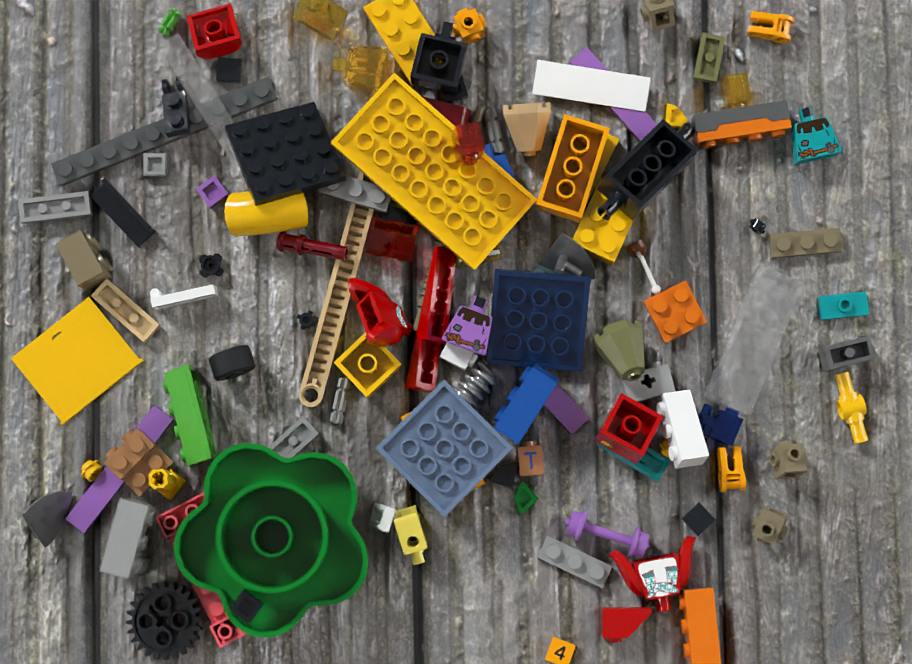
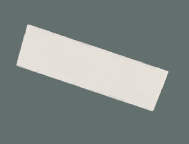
M537 60L532 94L645 112L651 78Z

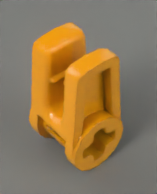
M751 11V22L770 25L772 28L750 25L747 29V36L772 40L778 43L791 42L790 29L795 19L786 14Z
M741 446L732 447L731 460L733 461V471H730L728 468L726 448L718 447L720 492H727L730 489L745 491L746 477L743 470Z

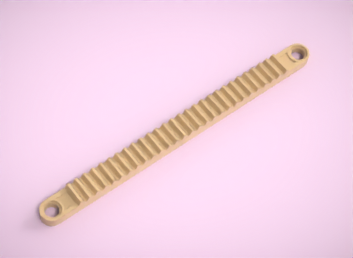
M360 171L358 179L375 184ZM351 203L340 245L349 247V256L346 261L335 260L299 391V398L302 404L311 408L320 405L324 398L351 301L348 280L356 278L358 275L375 213L374 209ZM308 389H315L317 391L318 398L316 401H306L305 392Z

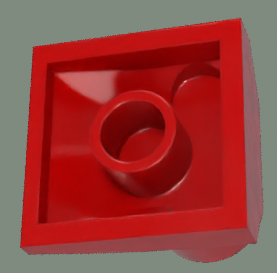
M231 3L186 16L197 57L209 60L234 53L241 48L242 39Z

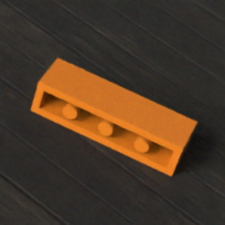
M714 588L681 589L682 595H678L680 610H684V619H681L682 634H686L687 644H683L685 659L688 658L689 664H721Z

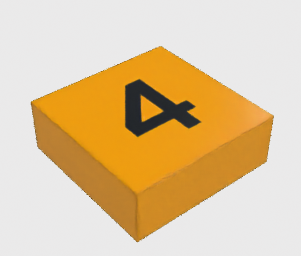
M553 636L545 660L555 664H569L576 645Z

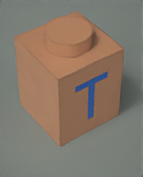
M536 441L522 442V447H517L519 476L543 475L542 445L536 446Z

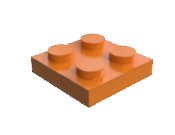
M686 280L643 301L664 344L707 323Z

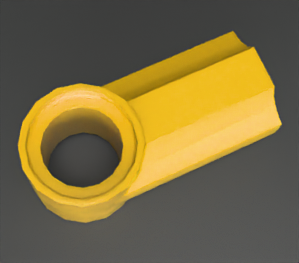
M163 468L159 470L153 469L148 475L149 485L169 500H172L186 483V480L171 468L168 471Z

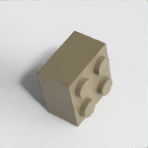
M79 230L55 243L79 287L90 291L101 285L106 278L109 280L113 278L110 274V271L113 269L109 261L99 253L102 248L97 239L93 238L90 233L87 235L82 230Z

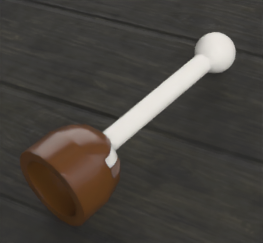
M644 239L626 246L631 256L640 259L652 285V292L654 294L660 293L661 287L656 284L644 258L647 251Z

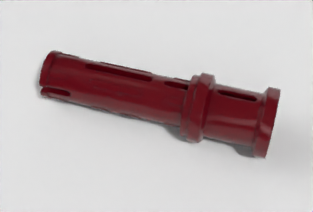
M283 231L279 233L276 247L280 252L287 250L295 252L300 256L308 253L346 261L349 256L348 246L311 240L303 234L296 236Z

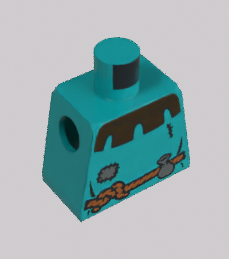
M812 107L800 109L801 122L794 124L791 128L793 165L839 155L842 150L827 117L815 119Z

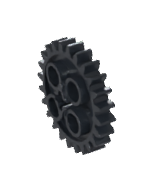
M162 581L160 586L155 582L152 583V590L147 586L143 587L144 594L136 593L139 601L130 602L134 610L127 611V614L132 616L131 620L126 621V624L132 625V628L127 633L135 634L131 642L139 641L140 644L137 650L146 648L145 656H150L154 652L153 657L155 660L159 659L161 654L164 661L169 660L170 654L173 659L179 658V652L182 655L187 654L186 646L188 648L195 647L192 639L199 640L201 638L196 632L204 630V627L198 625L199 621L205 620V617L198 616L203 607L196 608L195 605L198 603L199 598L191 599L193 591L184 593L185 585H181L177 589V582H171L169 586L167 581ZM163 597H166L169 601V606L166 610L161 606V599ZM151 605H153V608L155 609V611H152V610L150 609V606H151ZM180 613L186 617L184 626H181L177 620ZM147 615H150L153 619L151 627L145 624V617ZM163 616L168 617L166 620V622L168 623L167 625H163ZM174 629L178 630L181 633V635L178 636L177 632ZM164 631L170 636L168 644H165L161 638Z

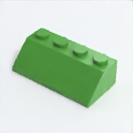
M187 364L164 373L166 379L163 380V387L165 393H169L171 402L168 403L169 411L172 417L175 416L177 423L174 426L177 440L181 439L183 447L180 449L182 462H186L187 466L192 467L213 461L218 455L196 368Z

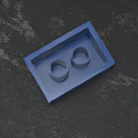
M536 363L532 368L528 366L519 379L523 382L520 388L515 386L506 399L510 402L507 408L502 406L493 421L497 424L494 429L519 444L560 378Z

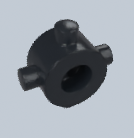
M756 218L749 221L751 223L749 225L751 230L757 234L765 233L766 225Z
M309 310L308 313L297 315L301 324L300 329L305 330V328L311 326L315 327L316 322H314L312 311Z

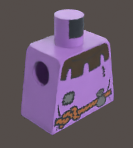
M475 296L471 308L460 305L446 329L442 341L485 356L493 319L492 316L484 314L488 300Z

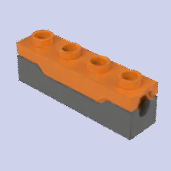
M787 100L694 114L691 118V124L696 131L693 135L695 147L702 146V149L716 147L717 143L725 142V145H734L743 139H748L749 142L759 141L763 139L762 136L769 135L772 138H780L786 136V133L792 128Z

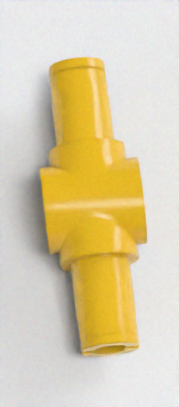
M849 371L835 374L840 392L839 400L836 401L838 414L842 421L845 420L846 424H849L854 444L868 441L863 423L864 415L867 414L865 401L861 394H857V391H854Z

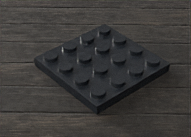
M315 102L225 125L226 135L255 206L346 181L345 171L335 148L330 144L331 139Z

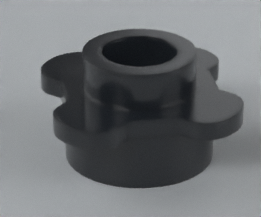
M220 254L200 256L199 262L202 268L200 274L202 277L208 278L210 275L219 277L223 274L224 270L221 268L223 258Z

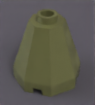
M624 319L606 325L602 329L604 333L599 336V333L594 336L598 354L622 380L636 381L640 379L645 372L643 329L640 322L635 321V324H632L629 319Z

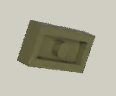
M702 32L693 80L716 84L725 42L724 36Z

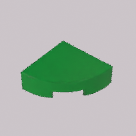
M523 481L519 484L515 493V505L518 512L522 515L539 499Z

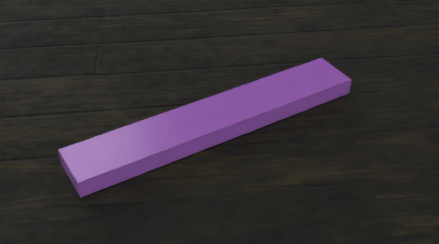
M587 47L569 62V65L608 71ZM607 106L639 142L657 125L644 111Z
M154 405L137 428L141 429L157 443L174 419ZM106 466L65 519L81 532L86 533L125 482L120 480Z

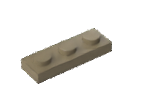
M840 228L768 235L771 259L839 253L843 251Z

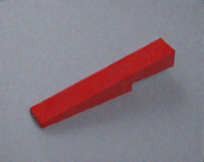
M440 246L434 247L405 388L422 392H431L436 388L441 344H446V342L442 341V337L449 324L457 256L450 249Z

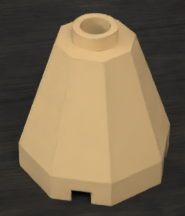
M550 102L544 103V107H542V103L513 104L509 110L508 105H502L503 117L516 151L522 152V156H535L536 151H540L542 148L551 113Z

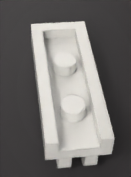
M213 284L162 295L161 291L154 288L150 291L152 308L159 310L218 297L217 287Z

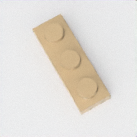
M107 278L91 295L144 343L161 326Z

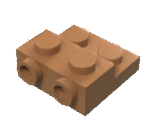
M137 428L135 431L130 429L122 437L124 443L119 448L114 446L106 453L105 457L107 460L104 464L141 497L151 487L148 477L153 469L159 470L161 468L168 470L175 462L148 435Z

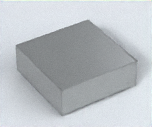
M143 153V177L168 178V154Z

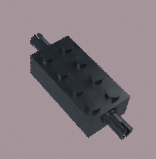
M664 119L658 123L604 176L597 190L608 200L597 209L599 216L606 211L602 218L609 220L620 209L633 221L683 171L699 150L688 141L695 134V128L692 126L687 131L686 129L691 124L684 123L676 131Z

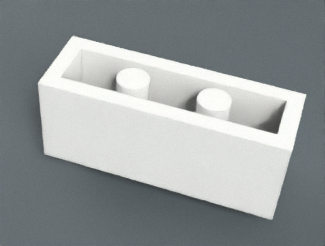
M683 390L663 393L656 403V412L664 416L662 419V433L669 444L668 454L670 460L674 462L675 469L703 465L709 457L691 391Z

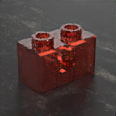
M480 122L456 125L451 135L456 164L463 163V166L474 165L485 152Z
M373 217L368 231L366 253L377 257L384 256L399 261L412 262L419 226Z

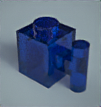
M704 404L698 417L702 432L706 425L711 428L707 436L708 438L726 446H733L743 419L738 417L739 413L725 408V411L719 410L715 418L710 416L713 407Z

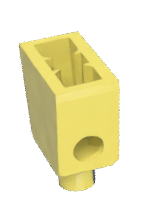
M416 505L395 511L393 521L404 555L410 554L413 565L426 562L424 549L428 548ZM415 536L417 539L415 541H409L408 538Z

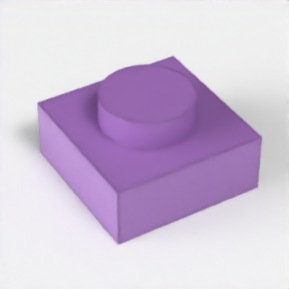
M215 175L196 188L210 209L229 196Z

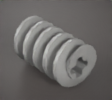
M480 361L478 362L480 370L476 368L471 369L474 377L466 374L465 380L467 384L459 381L460 391L455 389L475 408L477 407L475 398L483 401L484 397L481 392L484 391L490 394L491 391L488 385L497 386L495 375Z

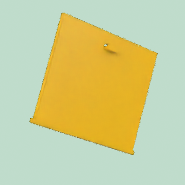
M90 297L86 298L11 358L62 421L60 422L61 425H64L144 361L142 358H138Z

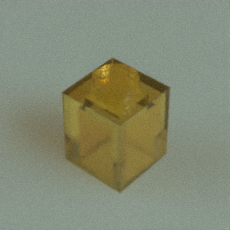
M747 72L722 77L720 85L724 109L748 105L751 101Z

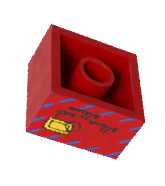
M621 393L611 407L594 442L637 464L644 456L664 416Z

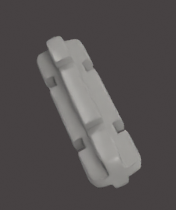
M485 110L484 116L485 121H488L487 130L494 155L502 154L505 152L504 142H502L503 137L500 124L497 121V110Z
M347 378L338 379L337 387L339 388L335 393L332 407L334 411L331 412L330 422L340 425L343 423V412L346 410L349 396L347 392L351 387V380Z

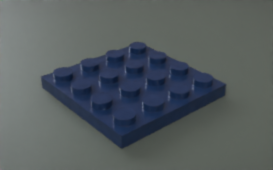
M495 269L491 308L493 319L488 342L487 364L519 367L530 366L532 368L536 363L544 369L582 372L591 277Z

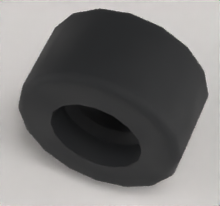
M248 345L228 348L210 356L208 359L214 379L217 381L238 377L252 371L256 367Z

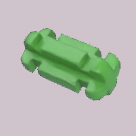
M174 8L169 9L170 13H167L161 22L162 27H158L159 33L166 37H169V32L174 30L178 23V17L181 18V13Z

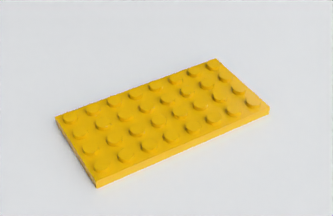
M395 73L391 75L330 143L473 271L537 200L536 197Z

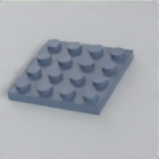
M444 379L376 449L445 517L513 447Z

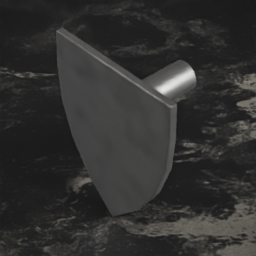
M563 232L538 264L539 267L549 273L589 276L591 279H596L594 265L587 252L580 244Z
M57 491L48 493L38 498L21 514L45 548L55 539L66 521L65 518L68 516L71 506L72 492Z

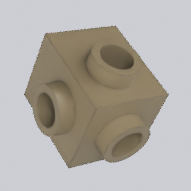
M643 0L644 8L640 9L643 22L647 21L653 32L675 26L674 14H676V8L673 0Z
M783 441L778 443V446L770 452V464L774 469L775 479L798 478L807 472V456L803 451L802 443L792 444V441Z
M767 505L763 508L761 514H756L751 527L755 528L752 535L757 537V541L768 546L771 544L775 545L779 539L783 541L788 531V527L785 525L789 515Z

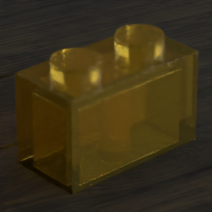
M299 0L293 19L329 41L334 42L345 25L349 11L331 0Z

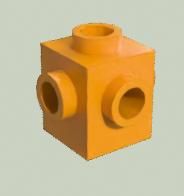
M464 8L453 16L452 32L454 37H459L460 42L472 44L483 37V28L486 27L483 15H478L476 8L471 10ZM473 22V24H472L471 26H466V25H465V24H468V23Z

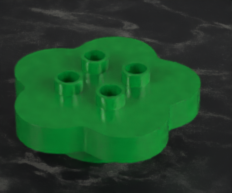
M243 443L231 446L222 451L211 463L205 477L203 503L186 516L177 530L174 540V555L177 565L183 575L193 584L216 592L220 596L226 615L244 633L263 638L283 634L293 628L310 607L334 605L351 597L360 588L368 570L367 548L363 538L352 523L358 498L355 480L341 461L324 453L310 452L291 458H283L270 448L259 444ZM244 588L264 602V605L250 624L229 610Z

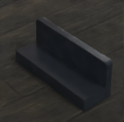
M103 177L100 180L103 184L90 197L138 247H141L156 231L114 186Z

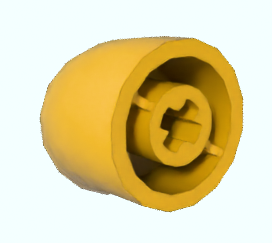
M249 191L235 192L228 196L225 203V221L228 230L235 237L277 233L307 227L308 208L303 193L255 206Z

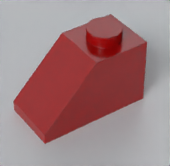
M601 607V637L607 638L608 643L622 642V638H628L652 613L651 608Z

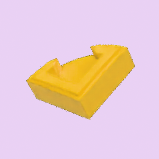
M672 104L666 105L665 121L674 129L679 130L684 123H688L687 118L677 106Z

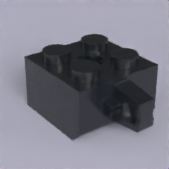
M444 21L441 34L435 33V36L421 33L410 75L411 84L457 94L468 43L456 41V37L451 36L453 23ZM438 60L443 61V64H441L440 66H436L435 63H437Z

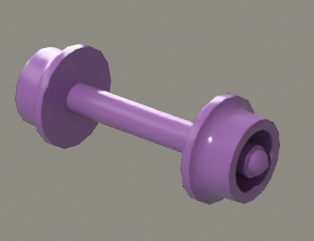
M585 510L583 512L572 511L570 519L565 520L566 525H568L566 534L573 536L575 541H579L583 531L629 546L627 554L629 558L632 556L643 557L645 550L650 548L648 544L649 534L642 532L640 527L635 528L632 537L586 523L587 511Z

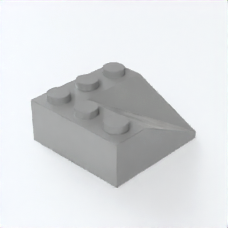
M120 498L100 567L101 572L128 579L142 576L143 572H147L150 558H147L149 553L147 546L148 536L145 533L147 526H151L155 512H152V505L137 499Z

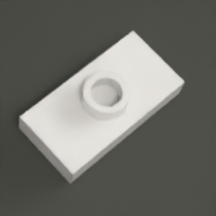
M375 502L368 522L369 526L389 533L395 509Z

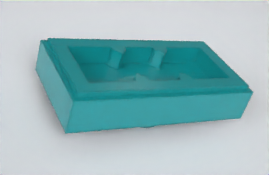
M866 291L818 297L821 320L869 315Z

